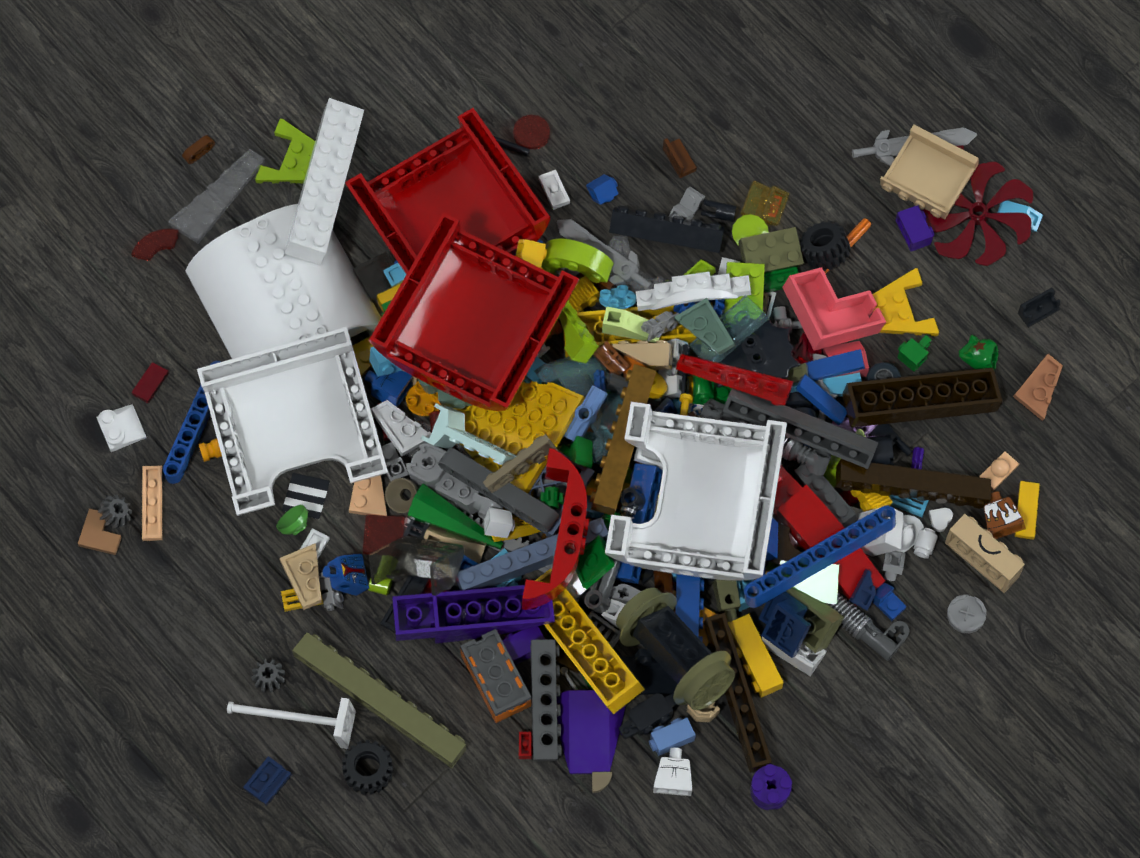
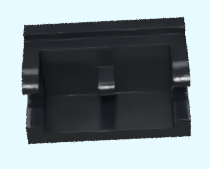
M1053 288L1020 305L1018 314L1028 328L1060 310V299L1056 300L1054 298L1055 291Z

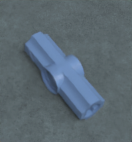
M592 385L582 404L576 408L575 417L564 436L572 441L575 440L576 436L584 437L589 426L596 421L597 412L608 394ZM589 411V416L583 419V413Z

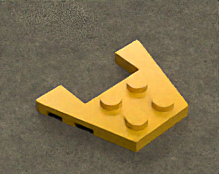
M918 268L913 269L872 294L877 303L875 309H880L886 321L879 333L939 335L934 318L915 322L905 293L907 289L922 286Z

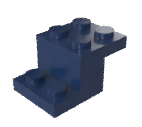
M786 591L766 602L759 617V620L766 624L761 636L791 658L795 657L811 626L810 623L803 619L808 607Z

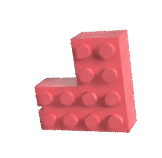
M822 267L790 275L782 287L814 351L878 334L886 323L880 309H875L877 303L870 290L838 299Z

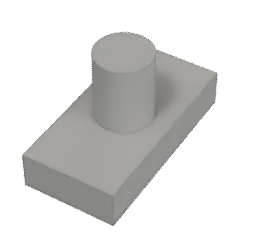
M898 551L885 553L883 571H886L884 576L886 580L895 581L897 574L902 575L906 553Z

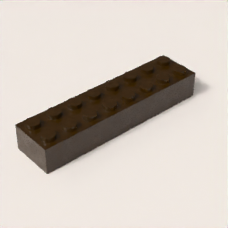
M993 368L852 382L846 384L842 393L851 428L997 412L1002 403Z

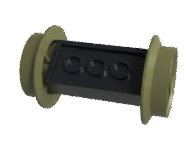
M657 588L643 590L627 602L617 617L616 626L621 630L620 642L627 647L641 643L678 684L673 695L676 704H688L693 710H701L710 706L727 691L734 680L735 672L729 666L731 661L730 654L726 651L712 653L674 612L677 599L673 593H661Z

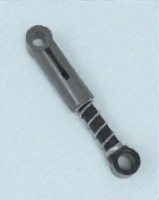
M633 488L624 489L620 494V502L622 503L621 516L634 519L633 516L645 505L644 495ZM614 558L612 559L615 566L592 585L591 590L585 595V605L597 613H604L610 607L609 596L621 565V561Z

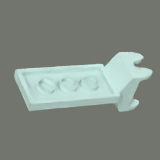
M435 403L434 407L441 411L430 438L424 435L421 437L422 440L431 445L446 449L452 448L456 443H461L464 445V448L471 451L476 450L480 456L488 459L490 457L494 459L493 462L499 465H503L506 461L512 460L517 456L465 431V414Z

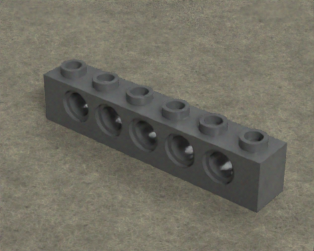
M531 640L533 762L557 761L558 756H561V744H557V736H561V724H557V716H560V704H557L556 696H560V684H556V677L560 676V667L556 665V657H559V645H555V640ZM547 656L550 658L551 663L544 666L540 663V658ZM548 676L551 679V684L547 686L541 684L540 678ZM542 696H549L551 704L543 705L540 698ZM549 716L552 719V723L550 725L542 724L541 717ZM545 735L550 736L552 744L544 745L541 738Z

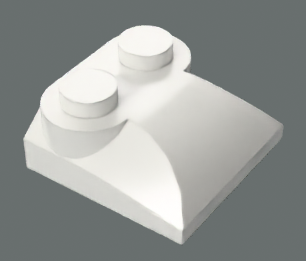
M133 404L113 411L104 410L96 417L111 452L147 438Z

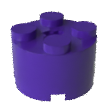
M768 764L760 768L754 774L750 786L753 802L764 810L783 807L789 799L792 780L789 774L781 767ZM768 786H769V787H770V786H773L774 789L771 788V789L769 790V789H767V787H768Z

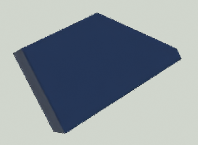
M865 569L849 601L864 610H868L876 595L875 586H873L871 571Z

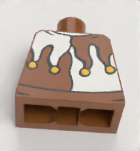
M999 492L991 493V503L984 505L987 529L991 532L993 538L998 539L1025 530L1024 520L1011 498L1006 497L1002 499Z

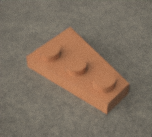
M1049 354L1045 356L1013 396L1042 421L1045 419L1048 405L1052 399L1051 396L1063 367Z

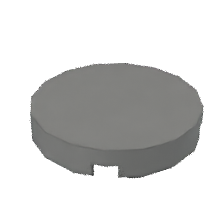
M966 594L957 596L951 601L947 609L949 624L961 633L976 632L983 626L986 620V608L982 601L975 596L972 597Z

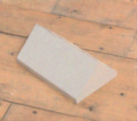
M762 637L767 650L810 677L827 652L823 649L814 653L802 643L797 655L791 658Z

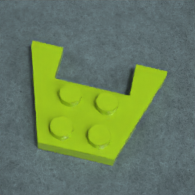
M280 118L274 132L275 136L291 140L280 170L261 165L255 178L256 183H304L315 141Z

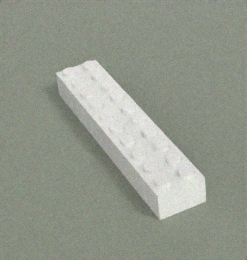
M331 98L328 99L284 254L321 265L333 229L364 113L363 109Z

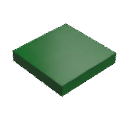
M600 535L585 546L584 555H579L576 573L582 587L585 589L590 588L615 566L612 557L605 554L606 543Z

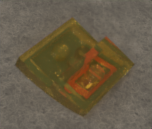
M753 181L740 215H756L763 219L766 224L777 226L789 193L775 186L769 188Z

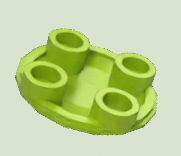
M752 214L743 215L738 218L732 227V236L738 246V241L741 238L769 233L765 221L759 216Z

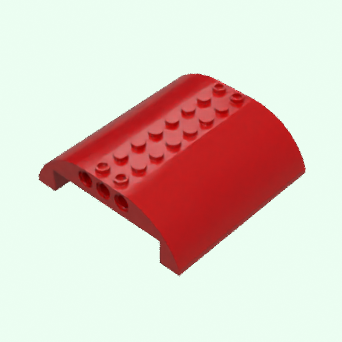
M474 108L457 117L460 125L459 129L367 182L360 173L345 182L406 275L442 212L460 220L461 230L516 256L519 239L537 242L550 222L549 214Z
M442 212L372 333L369 342L386 359L415 378L471 405L491 411H505L511 404L578 284L579 278L563 270L559 277L461 230L460 220Z

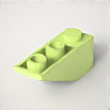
M606 307L602 333L648 341L649 334L641 329L643 323L648 321V319L626 310ZM660 337L654 338L648 342L656 343V341H658Z

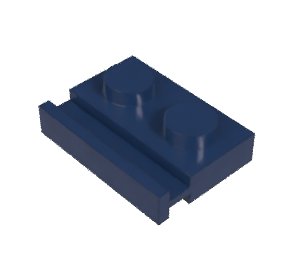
M268 756L243 786V789L267 806L290 778L291 772L284 769L283 766Z

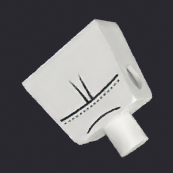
M670 748L669 757H661L653 793L691 796L690 761L688 759H681L682 749Z

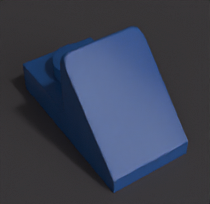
M883 583L876 589V595L872 602L893 621L907 606L893 593V586Z

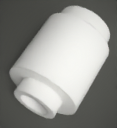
M924 528V530L919 531L914 545L915 555L921 558H929V555H932L938 538L934 530Z

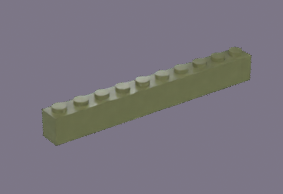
M306 633L292 650L294 657L450 768L454 767L466 751V744L463 738L458 735L453 736L449 733V729L441 723L439 725L432 721L433 718L426 712L422 714L412 702L402 700L398 692L385 688L386 685L381 680L371 678L369 672L364 668L360 667L358 669L353 665L354 662L346 656L344 658L341 657L333 646L329 645L327 647L324 645L322 639L317 635Z

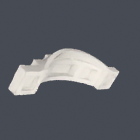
M710 272L672 277V282L654 284V289L636 291L638 311L658 310L669 306L702 301L705 298L708 300L736 299L740 296L751 295L749 275L730 278L729 274L710 276Z

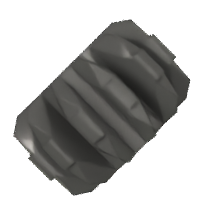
M118 494L113 497L107 496L100 503L101 508L98 510V513L102 514L100 520L105 519V526L111 524L112 528L117 526L123 527L130 520L131 517L129 515L133 510L128 509L130 503L124 502L125 497L119 499Z
M264 659L263 665L257 662L258 668L252 669L254 675L251 677L252 681L256 682L255 687H261L262 692L269 688L271 693L274 686L280 689L279 683L285 682V679L282 677L285 675V670L281 669L282 664H276L274 659L270 663H268L267 659ZM267 673H271L270 678H266Z

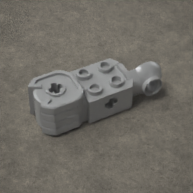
M429 443L420 444V450L414 454L411 463H406L411 481L418 488L425 484L442 498L452 502L458 509L463 512L466 511L469 515L478 512L479 517L484 520L489 507L504 510L501 505L441 469L438 462L446 451Z

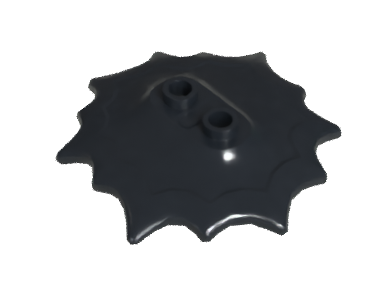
M744 317L738 325L726 329L736 346L721 355L717 354L714 361L782 379L788 378L790 369L800 366V363L792 357L794 347L788 339L791 331L790 327H776L770 320L756 321L748 317ZM717 383V388L724 386Z

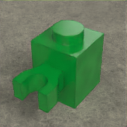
M925 335L919 343L913 338L908 342L904 341L898 348L897 358L915 372L927 360L929 352L926 349L930 346L932 339Z

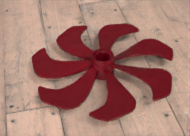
M997 162L978 164L970 178L976 202L972 204L960 194L954 204L969 211L948 214L946 219L933 216L926 209H922L926 215V223L928 227H932L933 232L946 231L969 218L971 219L963 232L952 242L934 243L939 255L952 259L964 258L971 248L975 225H981L986 243L985 252L975 260V263L989 266L1001 259L1006 253V245L999 235L986 223L987 219L999 221L1012 228L1017 235V244L1020 245L1030 238L1031 218L1027 214L1019 212L988 213V209L1015 198L1032 204L1033 190L1022 181L1012 179L1006 182L985 206L982 201L989 179L995 174L1004 172L1005 168ZM979 211L983 212V213H982L981 215H979V216L974 215L976 212H979Z

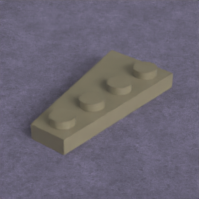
M546 434L539 436L528 448L520 450L515 458L506 461L502 468L490 473L483 483L491 493H494L513 481L514 475L524 474L529 471V467L533 463L537 462L540 464L545 461L549 448L555 449L558 452L559 450Z

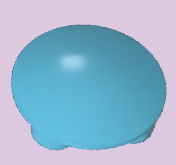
M619 285L611 290H601L599 302L604 307L626 309L633 306L637 299L636 294L628 290L627 285Z

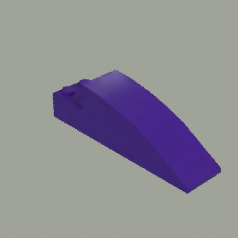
M525 585L392 596L396 641L435 638V644L482 638V635L494 629L497 630L498 634L528 629L555 622L553 600L537 608L522 609Z

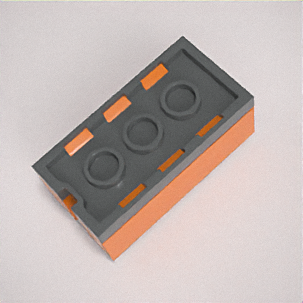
M496 629L482 635V640L478 642L473 639L460 645L461 657L495 723L531 707V695Z

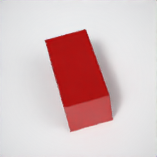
M519 732V759H531V732Z

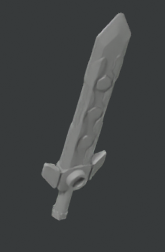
M964 127L931 133L955 146L968 145L977 136V133ZM890 130L882 131L875 139L873 147L852 149V156L856 158L858 156L875 154L876 158L880 159V162L891 166L895 160L893 156L898 155L909 136L887 139Z
M572 219L557 220L560 235L566 239L579 241L595 247L613 261L614 264L611 271L616 275L608 279L614 285L626 284V282H631L633 279L643 286L645 290L653 288L652 282L637 274L639 271V261L637 254L633 251H630L628 261Z

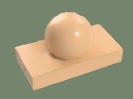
M1004 452L979 477L991 479V490L994 491L1019 466V463L1007 452Z

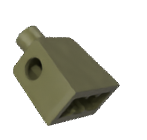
M715 579L712 585L719 614L725 613L729 623L738 619L736 611L741 607L737 582L735 580ZM725 600H730L731 604H727Z

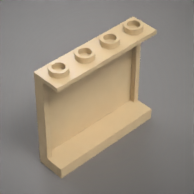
M913 125L910 129V136L884 177L881 176L880 185L885 191L898 194V197L902 200H909L915 206L918 205L920 209L930 211L933 216L946 219L978 167L979 158Z

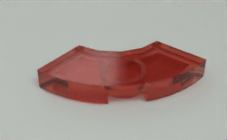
M161 229L149 233L136 244L131 253L132 257L150 261L158 251L174 249L179 231L176 229Z

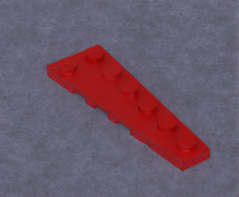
M681 354L676 367L677 370L771 401L773 405L785 406L793 386V381L684 354Z

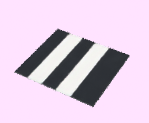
M292 473L282 511L287 512L294 506L301 504L308 510V517L320 519L330 481Z

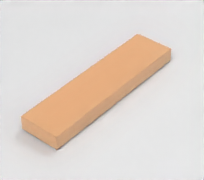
M162 465L142 466L143 541L162 540Z

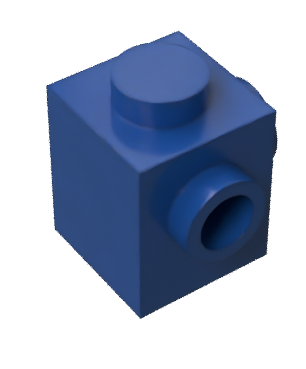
M605 174L586 185L592 200L600 205L604 202H610L614 199V196L619 194L615 179Z

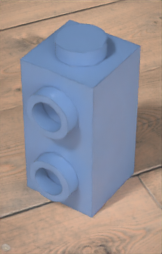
M677 718L671 722V725L666 727L662 725L653 729L649 745L652 751H656L658 756L669 752L670 748H679L695 741L696 735L688 718Z

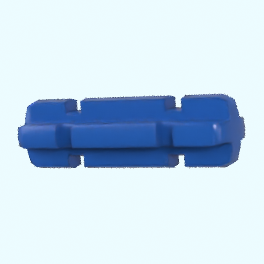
M598 369L593 374L594 386L606 392L605 372Z

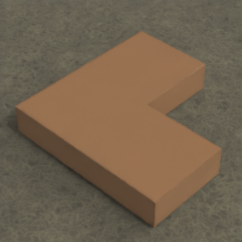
M89 509L78 546L116 555L122 538L121 535L104 531L106 521L105 519L100 520L102 514L98 513V510Z

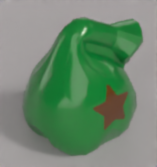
M971 335L969 342L959 350V357L974 370L993 368L995 370L998 360L997 344L991 339L978 340V337Z

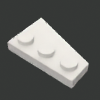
M388 400L371 408L372 415L401 456L418 448L420 444L427 443L421 439L422 435L430 438V431L424 430L418 422L412 421L403 411Z

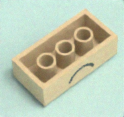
M964 514L949 530L945 544L1003 593L1019 578L1025 565L1023 560L1018 555H1013L1004 543L994 539L990 531L982 529L973 517H968Z

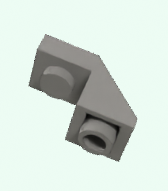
M688 187L680 203L673 207L668 217L681 216L684 217V220L690 221L697 213L705 196L692 187Z
M390 442L381 446L388 470L386 475L390 482L409 475L393 443Z

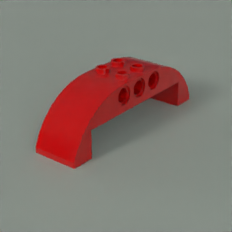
M549 448L545 479L566 482L567 488L550 583L526 579L522 598V609L524 610L547 604L565 590L577 569L579 555H584L586 538L583 536H587L589 519L586 518L587 494L583 479L572 462L562 453L552 448Z

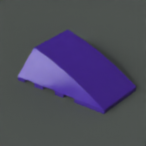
M569 690L560 693V696H556L557 704H560V716H557V724H561V736L559 737L569 774L610 772L620 733L619 727L622 724L626 705L613 714L594 690Z

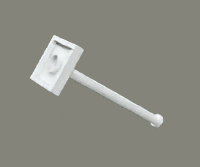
M341 698L337 718L237 705L234 702H229L227 706V713L229 714L236 712L335 726L333 736L340 748L345 749L349 747L356 713L351 701L347 698Z

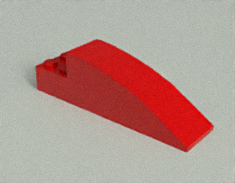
M780 465L779 475L781 480L777 484L774 514L772 517L778 523L790 527L789 532L797 541V545L803 551H806L843 530V525L806 484L802 488ZM861 548L833 563L840 564L838 588L848 599L851 598L865 569L871 571L875 590L885 582V579Z

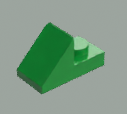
M576 436L574 442L570 445L562 444L560 451L574 463L591 468L593 451L591 440Z

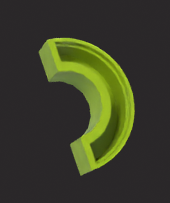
M552 239L545 243L547 254L542 262L541 267L543 270L556 275L557 269L568 268L569 270L584 274L592 282L607 283L614 263L602 251L588 244L570 239Z

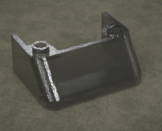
M412 536L400 537L369 554L372 584H377L386 578H390L392 581H401L408 575L431 579L432 595L436 596L450 589L455 584L464 557V547L458 544Z

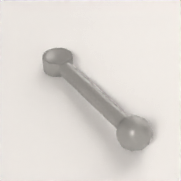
M562 667L560 674L566 677L574 690H578L568 675V669Z

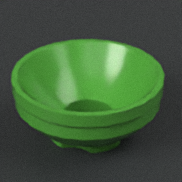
M301 504L294 506L280 518L276 526L277 530L282 534L297 535L307 526L308 510Z

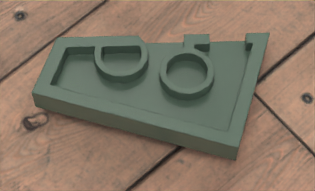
M707 298L674 317L678 323L718 355L736 346Z

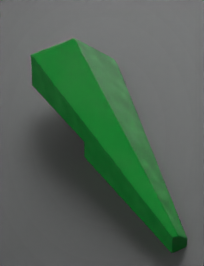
M425 484L420 486L407 514L410 519L502 550L503 542H494L491 536L485 535L483 527Z

